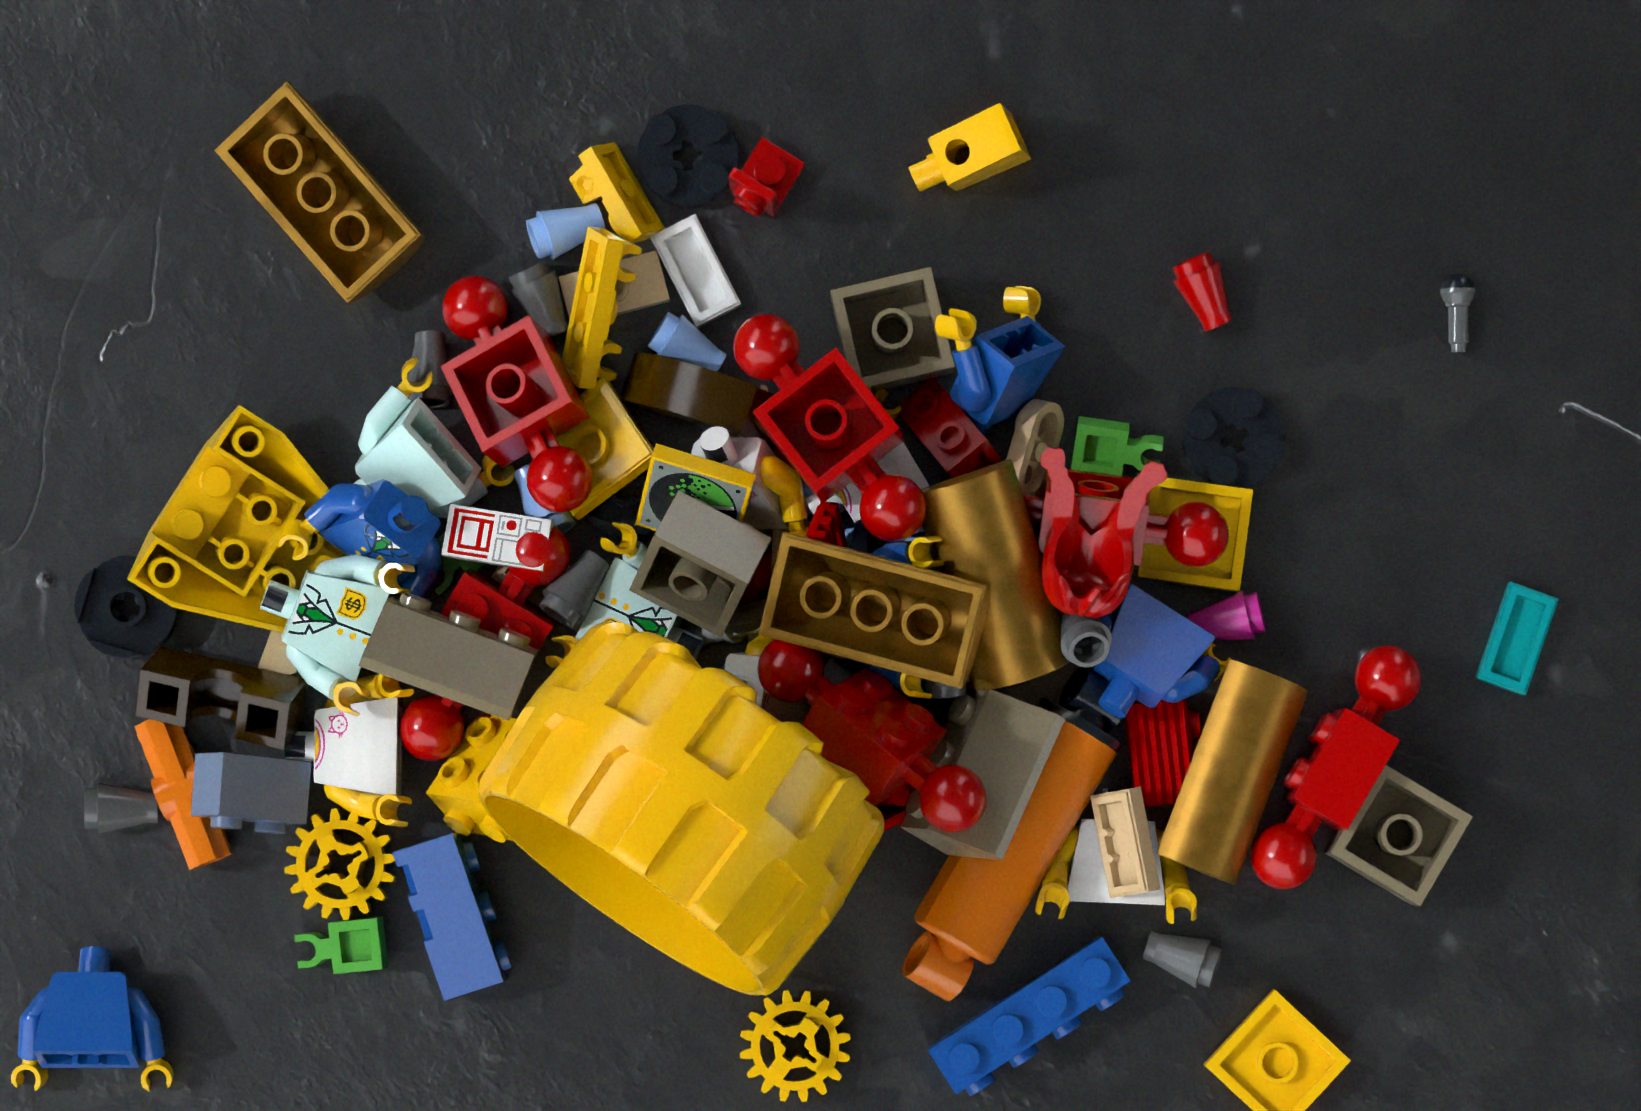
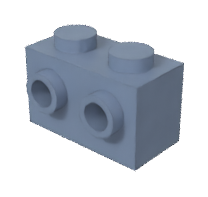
M226 752L195 754L191 816L211 818L210 827L242 829V821L255 822L254 832L286 834V825L307 824L311 762Z

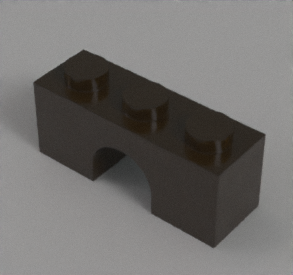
M160 646L140 669L135 716L185 727L190 720L199 716H221L236 722L234 739L284 750L302 727L307 683L303 678Z

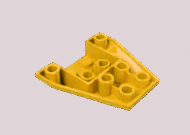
M238 405L204 444L150 528L127 580L171 607L283 633L287 619L260 609L270 580L299 590L306 570L315 571L322 561L347 556L320 536L318 530L313 533L308 554L303 559H292L294 549L299 543L298 540L289 539L281 547H278L281 532L286 522L294 519L304 521L306 519L304 513L329 489L283 432Z

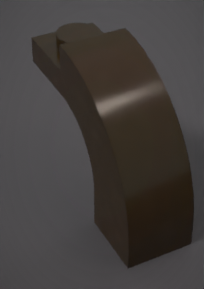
M635 353L620 396L623 403L665 418H678L710 428L716 426L727 429L729 434L739 438L758 437L765 440L772 450L781 452L760 426L753 413L756 408L771 398L774 393L760 389L755 384L691 363L650 353Z

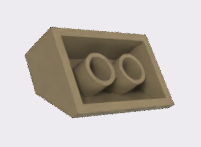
M402 592L400 599L391 596L383 606L358 666L509 721L519 706L539 650L528 646L530 638L506 628H501L499 635L479 628L480 619L460 611L451 610L449 617L430 610L431 601L414 594Z
M967 689L966 694L956 697L948 711L949 720L945 726L947 732L929 760L938 767L961 765L975 772L983 782L986 790L987 801L985 811L979 821L967 830L961 832L941 831L932 826L923 816L919 805V791L915 789L907 800L906 814L900 827L946 855L1003 860L1065 719L1058 714L991 689Z

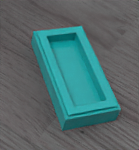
M1508 582L1475 679L1522 696L1526 695L1559 599L1525 586Z

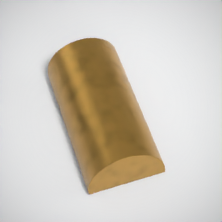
M289 81L285 82L214 150L347 303H353L363 298L388 280L417 252L425 240V235Z
M1007 459L922 488L927 507L925 520L922 524L925 535H936L942 538L941 542H933L930 545L933 560H944V565L936 567L937 572L990 586L985 624L970 672L973 689L990 690L1018 684L1040 677L1068 664L1070 661L1064 657L1061 651V617L1059 610L1047 598L1042 584L1043 559L1012 460Z
M783 532L759 635L962 689L971 672L981 640L988 609L990 586Z
M1230 659L1157 850L1158 855L1210 877L1233 885L1237 884L1309 692L1307 689L1264 670Z

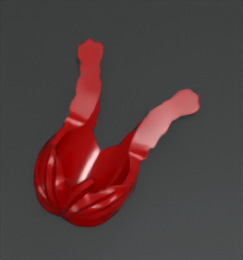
M1047 446L1045 452L1040 455L1041 465L1048 470L1047 473L1051 479L1050 491L1053 497L1051 506L1053 521L1051 525L1052 532L1043 554L1042 584L1049 601L1063 613L1099 618L1112 613L1127 595L1134 568L1131 539L1135 533V524L1140 519L1141 509L1145 507L1147 493L1151 491L1152 487L1164 482L1168 473L1165 471L1164 464L1156 463L1155 461L1146 462L1141 472L1124 489L1123 497L1117 505V510L1110 516L1108 525L1090 535L1079 523V503L1075 495L1073 482L1069 478V473L1065 467L1064 451L1059 447L1053 449Z

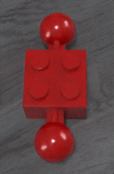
M472 275L463 277L454 282L447 290L443 299L442 313L447 326L454 334L463 339L475 341L476 346L440 367L481 451L502 468L530 453L533 460L527 472V487L534 501L542 508L552 512L574 510L588 498L593 486V473L590 464L581 453L572 448L560 446L556 437L589 419L590 415L549 333L529 315L503 330L502 326L505 323L508 312L507 299L503 290L494 281L483 276Z
M759 314L746 320L740 326L734 338L733 351L735 359L746 374L759 380H773L780 389V391L756 408L753 413L760 426L806 485L823 504L850 482H853L862 494L859 505L861 520L865 528L873 536L884 541L897 542L914 535L922 526L926 516V500L922 490L915 482L905 476L887 475L877 463L904 442L899 426L837 348H834L805 371L797 361L800 352L799 337L794 327L787 320L774 314Z
M1067 469L1079 503V523L1090 535H1093L1108 525L1110 516L1117 510V505L1123 497L1124 489L1133 481V477ZM1048 473L1044 498L1023 495L1033 528H1040L1038 546L1040 552L1043 553L1052 532L1051 525L1053 521L1051 512L1053 497L1050 491L1051 479ZM1150 492L1147 493L1145 507L1141 509L1140 519L1135 524V533L1131 539L1134 565L1141 566L1144 543L1164 545L1173 559L1188 567H1204L1212 564L1222 556L1228 545L1229 528L1225 517L1217 508L1205 502L1193 501L1178 506L1170 515L1149 513Z
M555 525L552 527L548 539L541 533L530 532L523 535L516 545V556L523 565L535 568L544 564L543 571L508 567L509 571L499 585L470 567L462 575L440 614L449 617L451 610H456L472 615L481 620L479 628L498 635L501 628L516 631L530 638L528 646L540 650L556 622L542 610L528 603L527 600L535 586L551 584L566 571L570 561L569 542L565 534ZM437 694L420 697L411 702L403 711L399 721V736L405 749L414 757L424 761H438L453 754L460 746L464 736L465 726L460 712L464 704Z
M777 639L770 642L764 648L757 665V674L761 686L771 697L779 701L794 703L805 700L813 706L802 725L824 743L821 756L827 761L855 773L866 785L870 793L864 800L876 806L909 783L919 791L921 812L925 819L935 828L945 832H961L971 828L979 821L985 811L987 801L984 784L979 776L967 767L961 765L938 767L929 760L947 730L934 721L932 714L928 710L911 703L894 689L893 684L885 676L872 672L867 667L836 686L824 676V662L818 650Z
M1383 645L1368 651L1361 658L1356 668L1355 684L1360 696L1352 710L1343 708L1333 711L1332 714L1330 712L1326 715L1322 714L1313 726L1307 738L1309 742L1314 744L1306 758L1301 757L1300 760L1296 758L1281 782V785L1288 788L1282 799L1295 807L1285 823L1273 824L1263 829L1256 836L1251 847L1250 860L1252 868L1257 877L1266 885L1276 889H1291L1304 883L1311 876L1316 866L1317 852L1312 838L1321 822L1334 830H1348L1400 741V739L1381 729L1378 725L1387 711L1399 710L1410 704L1417 696L1421 687L1422 676L1419 664L1413 655L1405 649L1393 645Z

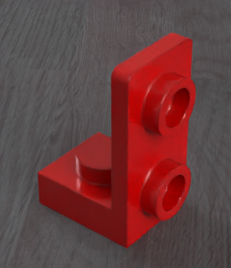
M762 137L742 170L740 171L733 167L728 175L730 191L736 197L733 202L755 217L759 218L762 212H765L774 218L804 170L805 163Z
M935 378L929 379L897 405L902 408L899 416L940 463L951 479L1003 461L985 436L951 399L950 395Z

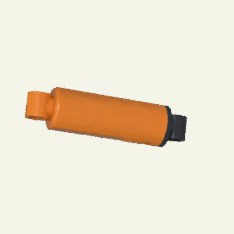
M1079 667L1072 674L1062 691L1059 705L1046 698H1042L1037 705L1039 708L1058 714L1065 721L1003 860L949 855L914 914L915 922L928 931L921 934L909 949L902 966V974L907 979L945 1001L954 999L966 985L973 969V958L986 965H991L995 962L1090 801V796L1094 794L1122 746L1118 740L1107 734L1116 727L1122 718L1109 714L1098 704L1100 697L1110 682L1092 670L1093 667Z

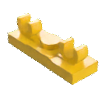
M590 226L587 227L562 361L575 386L595 390L597 378L601 379L604 377L608 381H612L617 376V373L610 368L601 367L602 357L607 353L621 354L622 351L621 346L607 339L609 327L614 323L618 311L617 290H615L616 280L633 282L636 280L637 275L628 269L620 268V261L626 254L641 255L642 249L604 228Z

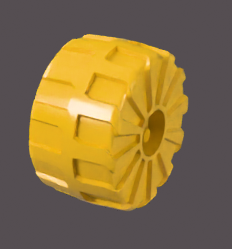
M621 622L599 623L591 627L553 673L536 690L521 711L482 775L478 785V797L495 823L530 857L573 892L626 930L682 965L725 987L755 996H766L777 990L826 930L843 906L845 898L884 832V818L881 811L864 800L870 793L866 785L855 773L831 763L821 756L824 743L801 723L793 721L780 722L757 705V691L728 671L708 667L702 669L684 646L656 633L639 632L633 626Z

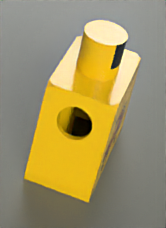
M998 103L928 138L933 153L909 163L908 168L920 192L943 181H946L949 187L958 191L1032 158L1012 113L1001 103ZM969 147L970 155L967 161L956 165V153L961 148Z

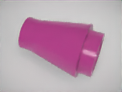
M1244 590L1201 610L1188 613V619L1214 635V640H1255V634L1266 632L1264 615L1257 592L1245 595Z

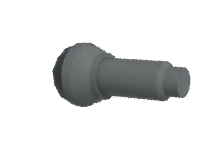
M1454 274L1445 278L1440 288L1442 300L1445 303V307H1448V342L1451 344V353L1467 352L1466 344L1469 342L1468 307L1471 306L1476 293L1473 281L1462 274Z

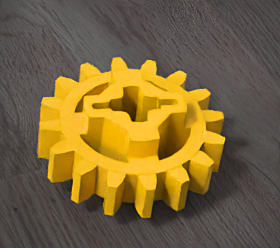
M339 808L331 809L329 822H325L319 814H314L311 816L314 826L311 832L301 827H298L295 831L302 840L301 845L287 846L286 848L287 853L296 857V864L285 867L284 872L291 875L297 874L299 879L290 888L291 893L305 891L308 897L305 899L303 907L308 910L318 903L322 904V918L326 919L332 916L335 908L340 909L343 920L352 918L353 906L356 905L363 914L372 912L368 899L374 897L380 901H385L388 896L380 888L382 882H395L397 878L394 874L386 871V864L395 862L393 854H385L383 848L391 842V835L377 837L374 832L378 828L379 821L372 819L365 825L360 824L361 817L353 810L348 820H343ZM335 830H351L362 836L365 840L355 845L344 843ZM317 841L320 849L316 867L308 870L309 854ZM336 851L340 855H354L361 852V855L354 858L353 862L347 866L350 874L347 877L343 873H331L322 876V873L329 870V866L336 862L333 855ZM375 858L373 877L368 886L365 887L366 884L362 878L365 864L367 861ZM328 883L340 886L348 899L329 897L318 888Z
M789 989L783 990V1003L778 1005L767 996L763 999L767 1012L761 1015L758 1012L751 1011L748 1015L751 1021L756 1024L755 1029L741 1030L740 1037L751 1041V1047L739 1053L740 1058L753 1059L755 1065L746 1073L748 1078L761 1074L765 1078L761 1091L765 1094L773 1086H777L780 1088V1101L784 1102L787 1100L790 1090L798 1091L801 1102H807L808 1089L811 1087H815L822 1095L826 1094L827 1088L823 1080L829 1076L834 1080L840 1081L842 1074L834 1066L837 1061L848 1062L850 1060L848 1053L839 1050V1044L851 1040L850 1033H837L836 1026L844 1019L843 1015L839 1013L829 1017L825 1012L830 1001L826 998L820 1001L817 1006L810 1004L811 994L808 990L804 991L800 1001H793ZM788 1011L806 1012L800 1023L783 1025L774 1019L779 1014ZM822 1024L826 1028L830 1039V1053L828 1057L818 1050L816 1046L815 1034ZM774 1031H778L783 1036L787 1034L792 1038L797 1036L799 1032L803 1033L807 1037L804 1046L816 1060H812L807 1055L804 1057L798 1053L792 1059L784 1055L786 1044L781 1041L782 1038ZM762 1034L772 1041L774 1045L775 1058L769 1067L765 1064L761 1054L760 1041ZM807 1066L816 1072L815 1075L803 1080L784 1079L789 1070L793 1068Z

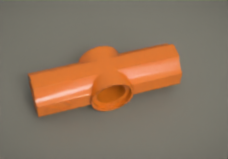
M151 719L134 726L154 776L151 778V786L156 801L167 821L170 820L189 870L211 864L233 854L225 829L210 827L211 818L191 816L195 754L185 728Z

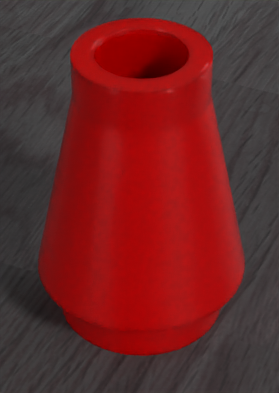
M1210 251L1194 256L1172 267L1176 279L1172 282L1200 320L1204 331L1219 327L1233 319L1228 308L1220 261L1214 262Z

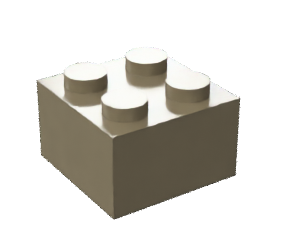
M931 267L831 290V302L844 357L871 392L953 374L955 366L949 341L946 338L939 337L935 329L936 317L942 314Z
M678 490L651 540L629 591L722 637L772 538L757 531L752 525L739 522L712 508L707 502L693 498Z
M1385 765L1348 830H1336L1323 853L1410 905L1421 906L1473 816Z

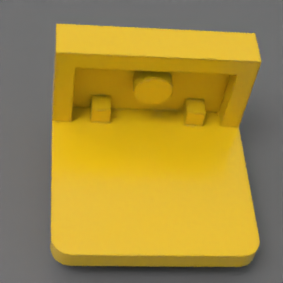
M481 714L476 717L467 727L458 749L441 766L438 775L426 791V794L444 813V822L455 832L465 836L470 835V833L485 835L500 843H504L506 840L513 841L495 823L483 807L478 797V785L482 775L517 719L510 718L508 721L492 714Z

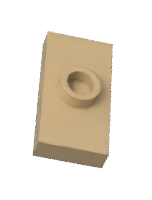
M657 250L620 261V268L628 269L637 275L636 280L633 282L616 280L617 316L670 302ZM579 271L558 277L569 319Z
M1141 786L1090 796L1110 898L1160 890Z

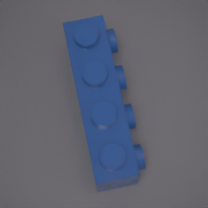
M1097 936L926 1048L955 1094L965 1089L969 1096H972L996 1080L992 1071L1009 1061L1012 1067L1015 1068L1037 1054L1039 1050L1035 1043L1045 1036L1053 1033L1055 1038L1059 1039L1080 1026L1083 1022L1078 1015L1096 1004L1099 1011H1102L1119 1001L1126 995L1122 986L1131 980L1103 937Z

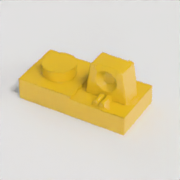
M615 142L591 146L578 155L583 165L569 178L583 204L592 203L603 198L602 203L609 213V223L620 237L636 243L648 240L650 236L665 229Z

